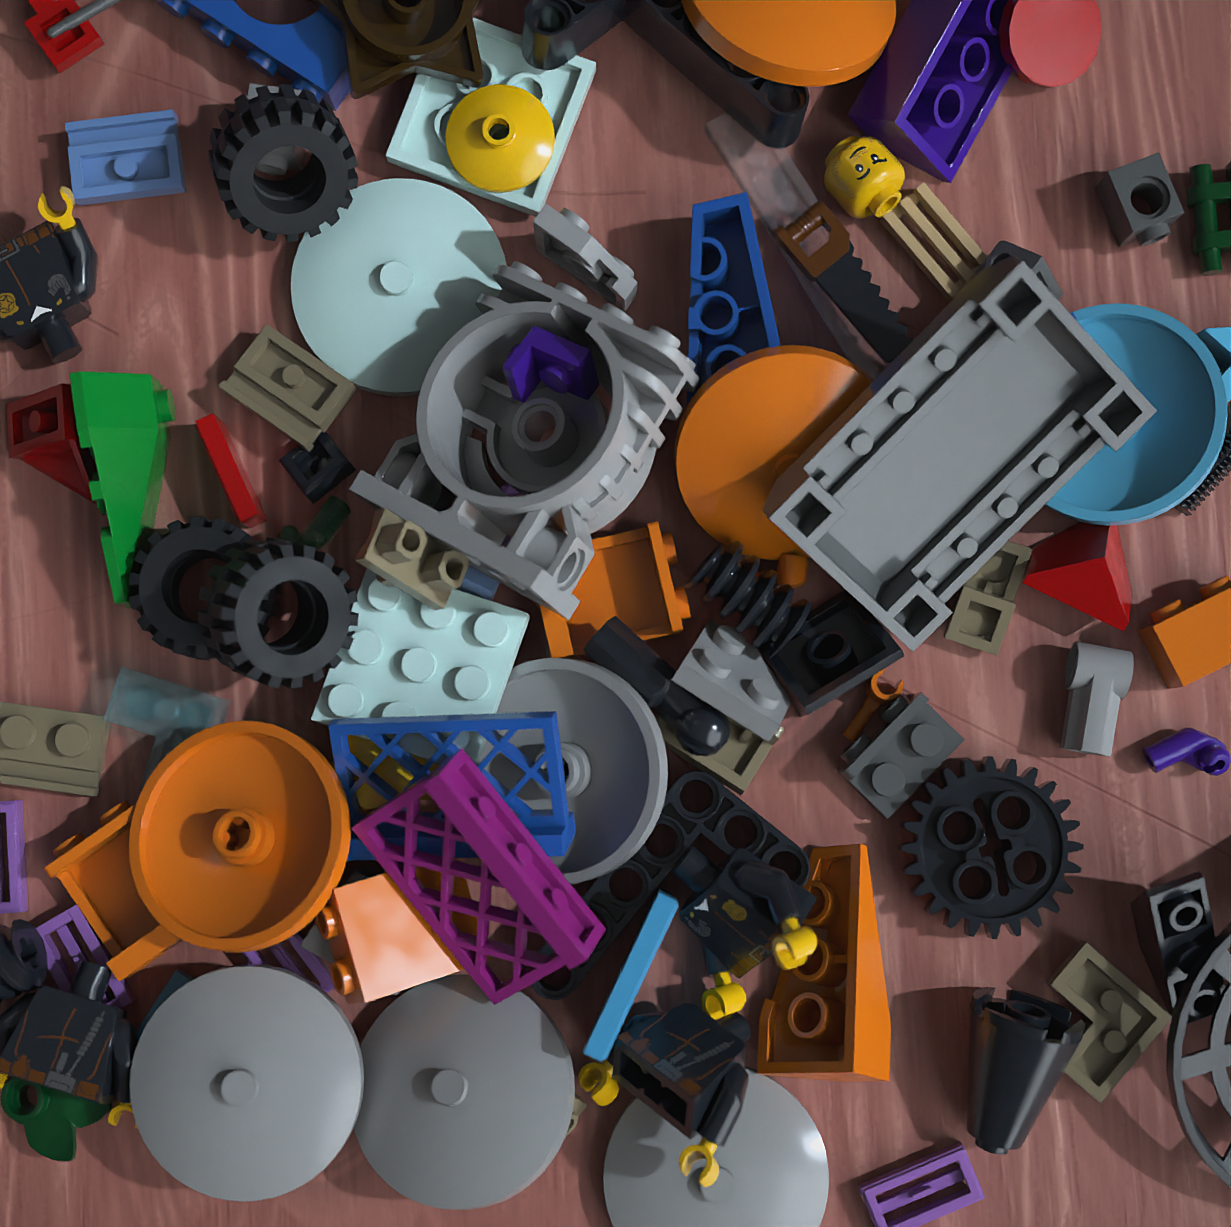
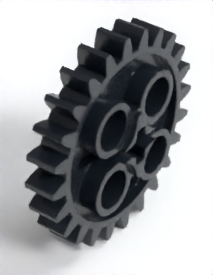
M983 756L980 772L976 771L970 759L960 760V777H957L948 768L940 769L939 772L943 786L939 788L935 784L924 782L922 788L929 797V800L926 803L910 800L908 803L912 810L919 814L917 822L904 821L900 824L903 829L914 834L913 841L898 845V850L911 853L914 856V861L901 868L902 873L909 875L919 874L920 880L911 888V894L919 896L930 893L931 897L924 910L932 915L942 908H946L943 925L949 928L954 927L963 917L964 934L971 937L975 936L981 923H984L987 937L991 939H998L1000 927L1003 923L1011 935L1020 936V919L1025 918L1032 926L1041 927L1042 921L1038 909L1043 907L1051 912L1058 913L1060 908L1052 897L1053 894L1057 891L1072 895L1074 890L1062 879L1065 873H1081L1082 869L1077 864L1068 861V853L1084 849V844L1069 841L1067 833L1080 826V822L1077 820H1063L1060 815L1069 807L1071 801L1069 799L1052 801L1049 798L1057 785L1055 781H1046L1039 786L1034 785L1038 774V769L1035 767H1028L1020 776H1017L1016 759H1006L1000 772H997L993 756ZM1007 797L1014 798L1021 807L1019 821L1010 828H1005L997 818L998 805ZM977 798L983 804V817L988 836L1000 839L1001 847L994 850V859L1007 886V893L1003 896L999 894L997 889L998 882L993 859L979 853V847L987 843V837L982 823L974 810L973 801ZM953 812H960L968 822L967 835L957 843H951L943 833L944 820ZM1029 851L1036 860L1037 869L1031 879L1020 882L1013 873V863L1020 853ZM976 866L983 874L984 884L978 894L966 897L959 888L960 874L966 868Z

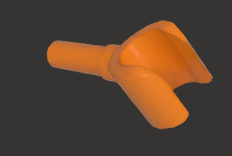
M782 554L778 561L777 571H774L778 574L775 585L783 586L789 584L793 588L802 586L807 579L809 564L807 558ZM766 571L757 572L756 577Z
M886 668L874 674L866 681L865 694L867 697L843 733L852 742L859 736L872 715L877 712L881 705L892 702L902 693L904 688L902 679L894 686L890 695H885L878 690L877 679Z

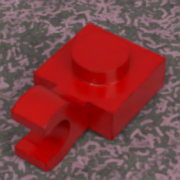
M27 0L37 14L25 21L24 24L59 74L104 45V42L89 20L55 38H50L47 35L49 27L80 9L75 0H57L56 2L55 0Z

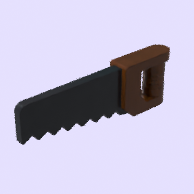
M818 200L785 228L779 225L771 231L775 241L811 283L816 282L885 363H892L914 340L906 337L907 327L897 323L898 313L888 310L889 300L879 296L880 286L870 283L872 274L861 269L862 259L852 256L854 246L850 241V233L822 201ZM823 226L829 233L828 240L808 257L799 244Z

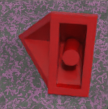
M61 383L6 404L9 458H17L96 504V500L92 501L88 483L90 480H93V474L97 471L96 461L92 458L89 447L81 448L71 384Z
M1079 522L1033 547L1024 572L1023 584L1121 631L1125 630L1129 624L1132 591L1118 525L1105 526Z

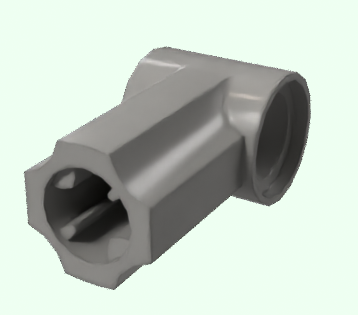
M1078 641L1072 644L1065 668V688L1069 690L1060 748L1085 754L1111 757L1120 700H1123L1127 695L1133 675L1134 657L1131 651Z

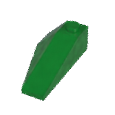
M84 371L69 373L81 448L89 447L98 470L94 472L93 480L88 482L92 501L96 500L99 512L103 516L107 515L109 526L101 528L100 538L114 604L131 608L129 597L136 595V587L129 585L130 572L137 574L139 572L141 564L134 561L139 550L146 553L150 550L151 543L147 539L153 534L170 444L168 422L176 420L173 395L169 388L164 389L163 384L151 374Z

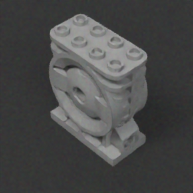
M513 261L510 267L499 264L492 275L502 288L497 298L481 293L475 305L482 315L468 324H464L441 348L430 365L418 397L416 411L417 434L397 440L374 477L360 470L349 490L375 510L386 508L403 520H410L424 529L425 534L449 550L454 549L469 559V566L477 569L563 618L570 620L580 603V600L572 594V591L595 554L590 534L614 520L637 496L649 475L656 448H660L665 440V436L658 429L664 418L673 421L678 420L683 409L677 402L676 397L681 389L694 392L700 380L694 372L695 363L677 350L681 343L669 332L653 325L648 331L633 325V319L622 310L610 304H604L601 309L586 303L587 298L575 288L562 282H558L555 288L541 282L542 277L533 269L520 262ZM533 326L590 349L600 386L605 389L612 399L610 415L606 406L595 392L587 401L569 392L564 394L555 392L546 386L542 380L524 403L514 399L510 388L502 384L506 381L503 366L508 353L513 346L522 342ZM556 427L550 438L539 442L546 430ZM473 428L487 434L488 455L496 472L511 487L525 494V496L510 497L497 486L487 464L486 445L479 440L471 438ZM455 495H456V496H457L456 501L454 502V504H453V506L451 507V509H448V510H447V508L449 507L450 503L452 502L453 498H454ZM506 535L512 538L507 548L501 546Z

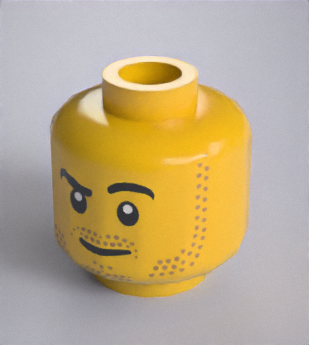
M851 136L842 140L828 154L824 164L826 170L823 182L827 191L848 215L861 219L873 214L876 217H882L893 210L902 197L899 190L905 179L904 168L879 139L872 136L861 138Z

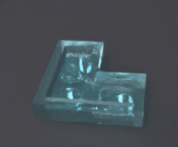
M121 667L103 720L156 736L139 790L142 791L157 765L177 745L206 728L224 723L231 700Z

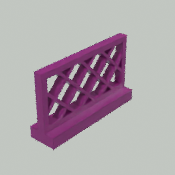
M463 748L447 757L437 769L358 820L351 828L494 1005L564 965L570 970L586 961L606 930ZM428 792L445 813V821L419 815L420 796ZM405 806H407V807H406V812H405V811H401L402 808H404ZM384 821L406 827L405 847L389 843L377 829L376 825ZM418 830L444 837L443 857L417 850ZM456 840L469 843L481 858V867L455 860ZM416 866L442 872L441 891L424 887L416 877ZM454 876L480 882L479 901L453 895ZM492 886L504 888L517 903L518 912L491 905ZM452 910L478 917L477 936L461 932L451 920ZM490 921L516 927L515 946L488 939ZM528 931L541 934L555 952L551 955H546L526 949ZM487 955L513 961V976L501 982L487 965Z

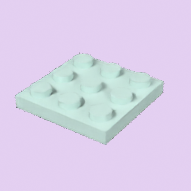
M473 18L484 74L481 85L478 88L417 74L385 156L388 163L536 217L544 207L595 75L596 62L576 55L566 64L555 70L545 71L536 69L523 58L521 50L522 35ZM495 84L516 86L534 95L547 109L553 123L555 135L552 158L540 177L522 189L506 193L484 191L465 181L453 167L447 153L445 141L447 123L456 105L469 93L481 87ZM502 124L494 125L489 131V135L496 140L504 139L509 134V129Z
M367 568L357 593L358 602L353 604L351 610L359 614L358 626L349 625L347 636L354 638L350 649L341 647L337 655L342 661L335 669H329L311 720L329 727L328 725L333 719L496 713L530 619L529 614L457 589L451 591L445 609L433 610L397 586L387 587L380 583L376 578V573ZM462 731L452 743L460 749L463 748L470 758L479 763L486 739L476 731ZM452 732L440 733H442L447 738ZM406 733L397 743L408 754L427 761L438 749L421 733ZM385 734L391 740L396 736V734ZM354 735V736L360 737V738H362V739L371 741V740H370L367 736H365V735ZM443 753L435 763L441 765L448 756Z

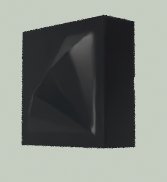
M326 431L325 433L321 432L312 443L314 447L310 452L297 445L279 460L301 491L313 504L356 471Z

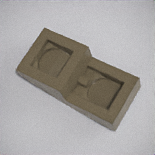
M1008 540L956 592L951 608L953 613L948 618L944 638L997 656L1016 607L1014 599L1033 549Z

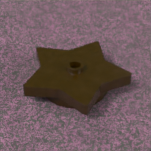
M310 0L343 32L350 94L355 100L413 72L478 88L483 81L484 74L472 17L481 0H406L412 7H403L395 2L397 0Z

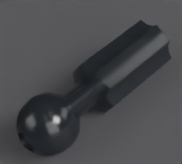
M616 615L604 623L599 631L591 637L583 649L585 654L597 665L610 670L628 682L639 693L648 707L675 730L676 738L683 750L695 756L707 757L716 754L727 743L731 732L728 717L672 681L677 671Z

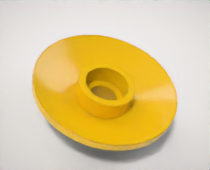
M495 84L481 87L469 93L456 105L447 123L445 141L449 159L457 173L465 181L484 191L506 193L522 189L540 177L552 158L555 135L553 123L547 109L534 95L516 86ZM502 124L509 129V134L504 139L496 140L489 135L490 129L494 125Z

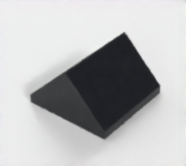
M847 590L811 610L798 632L773 657L769 658L774 645L771 640L758 647L769 668L791 699V703L799 717L809 715L904 657L901 647L872 613Z

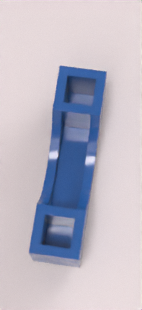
M156 0L160 6L173 16L183 20L187 14L201 23V31L221 47L227 49L232 43L246 52L245 59L259 72L271 78L275 72L292 82L293 89L302 90L304 88L313 92L318 103L324 100L335 111L350 91L343 32L321 10L301 21L276 25L261 22L249 16L237 5V0Z

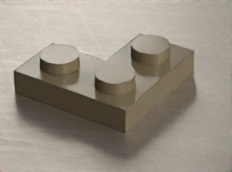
M1081 940L1046 983L1088 1019L1082 1034L1083 1038L1064 1073L1096 1101L1102 1103L1169 1023L1172 1016L1091 945Z

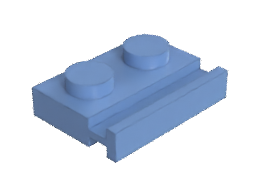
M171 109L66 122L65 130L68 133L69 146L67 148L72 193L74 194L75 202L81 206L185 193L186 183L182 148L177 126L179 122L175 111Z

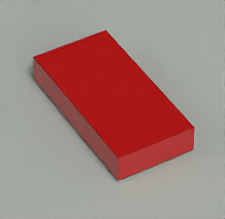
M214 413L196 420V425L194 426L237 521L249 528L268 521L224 422Z

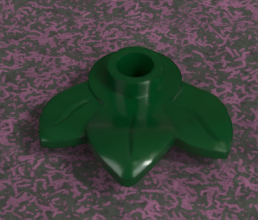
M11 1077L6 1082L1 1092V1105L4 1112L15 1122L24 1125L30 1147L40 1155L59 1162H68L75 1159L77 1147L76 1128H83L100 1121L112 1108V1103H96L15 1077ZM30 1085L35 1087L38 1094L36 1105L30 1103L27 1098V1090Z

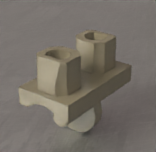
M386 508L375 511L370 534L355 561L376 573V578L380 583L387 587L397 586L433 610L445 609L451 591L461 586L469 566V559L454 549L449 550L426 535L424 529L410 520H403Z

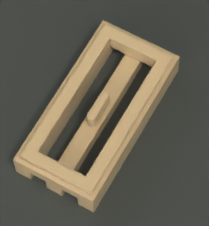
M924 182L910 196L902 199L893 210L882 216L880 220L949 303L987 257ZM920 204L971 263L974 267L972 270L969 269L916 205ZM904 215L909 218L960 280L955 284L900 221V218Z

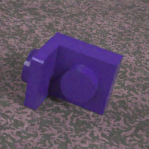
M536 326L532 327L521 343L512 347L503 366L512 397L522 403L528 399L541 380L555 392L561 394L569 392L587 401L600 385L590 349Z

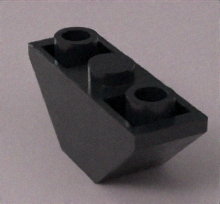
M1199 871L1148 889L1130 903L1140 949L1167 1011L1171 1016L1187 975L1206 947L1216 938L1205 880ZM1213 968L1199 989L1189 1013L1187 1024L1213 1015L1222 991L1225 988L1223 977Z

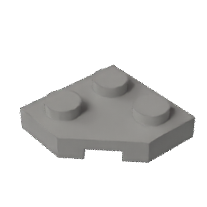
M545 204L533 220L537 252L616 308L625 312L637 296L638 282L633 278L635 275L633 270L617 257L610 255L588 233L590 227L580 216L567 208H562L558 212L548 204Z
M711 619L672 678V681L768 742L780 726L792 702L757 648L747 643L745 637L734 628L727 625H719Z

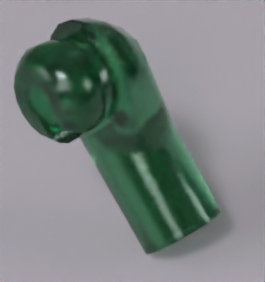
M329 496L302 532H299L293 525H287L280 530L276 538L314 547L318 551L330 542L351 514V509L338 497Z

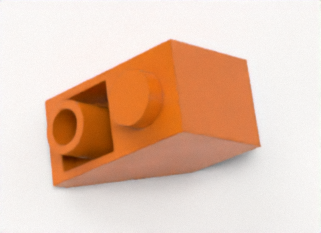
M1229 575L1199 588L1198 591L1202 599L1186 607L1178 599L1152 611L1149 615L1153 623L1138 630L1168 689L1184 687L1231 663V578Z

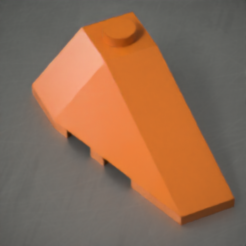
M859 843L813 848L809 859L811 865L810 876L803 888L817 899L800 926L808 927L814 932L817 938L816 948L812 954L807 955L804 964L788 970L782 968L772 1000L765 998L759 1017L757 1074L837 1082L890 1081L891 1020L867 846Z

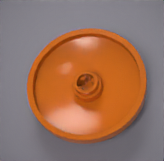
M681 0L684 11L694 29L714 51L751 74L774 82L794 86L833 85L862 74L882 54L892 33L896 18L895 0Z
M799 345L775 346L748 353L731 361L710 376L697 390L686 407L675 441V467L679 488L687 508L697 523L718 542H723L725 546L737 540L744 545L741 554L755 555L758 558L767 560H779L782 554L810 557L767 517L762 508L774 482L874 380L859 366L836 353L820 348Z
M232 721L206 728L181 742L165 756L149 776L137 800L129 832V860L137 891L149 912L165 929L181 940L193 945L232 953L255 951L275 945L291 937L312 921L332 896V890L337 887L346 865L351 840V819L347 796L341 780L327 758L308 741L286 729L259 721Z

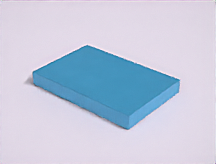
M658 887L586 1038L584 1054L600 1062L603 1059L606 1060L679 906L676 895Z

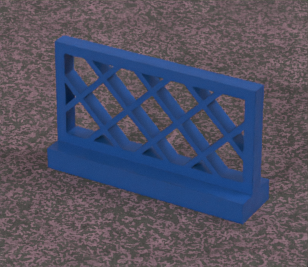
M557 711L333 719L328 725L335 771L342 782L347 796L351 828L358 820L367 815L359 814L356 791L364 782L387 801L399 794L397 790L374 772L387 755L391 756L414 775L403 790L429 774V769L443 753L449 757L460 749L452 742L462 731H476L494 747L479 764L472 758L471 760L512 809L513 813L548 857L565 856L576 834L574 812H568ZM543 729L545 751L535 762L509 742L517 730ZM496 730L508 731L502 736ZM440 732H452V733L446 738V737H445L442 733H440ZM406 733H421L438 748L424 765L420 764L397 744ZM385 734H396V736L391 740ZM347 735H365L383 751L368 767L350 752ZM499 751L525 772L510 790L484 769ZM545 761H547L548 773L540 768ZM353 773L359 777L356 783L354 782ZM532 777L550 792L552 809L533 810L516 794ZM405 806L404 808H402L401 811H405V812H406V807H407V806ZM441 808L437 812H422L419 810V815L445 821V813ZM384 821L376 825L377 829L389 843L405 847L406 827ZM351 829L347 860H376ZM418 830L417 850L443 857L444 837ZM456 840L455 858H480L469 843Z

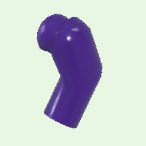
M1193 728L1181 729L1142 749L1143 756L1154 773L1181 761L1201 771H1205L1209 775L1218 776L1226 772L1231 765V755L1223 742Z

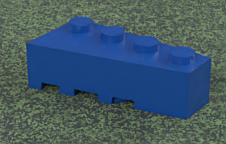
M747 192L694 204L692 208L688 358L696 365L694 372L698 376L700 383L694 392L687 391L686 407L706 380L723 366L748 353L764 348L781 346Z

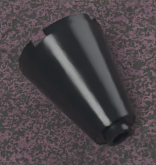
M984 987L975 990L970 1002L967 1131L976 1138L975 1144L979 1148L993 1154L1005 1155L1009 1149L1013 1150L1022 1147L1083 1038L1082 1034L1085 1023L1080 1020L1075 1025L1071 1024L1069 1021L1072 1012L1045 998L1016 990H1011L1009 1000L993 998L996 987Z

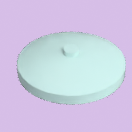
M404 178L384 179L350 190L353 201L348 209L341 207L337 209L340 219L332 227L327 222H324L319 226L321 234L310 238L308 231L305 232L293 262L291 299L299 329L320 361L350 380L355 387L386 396H417L420 393L425 375L441 348L464 324H468L482 315L475 305L480 294L486 293L497 298L502 288L492 275L499 264L506 266L507 264L501 244L494 230L484 216L463 197L449 189L427 181Z

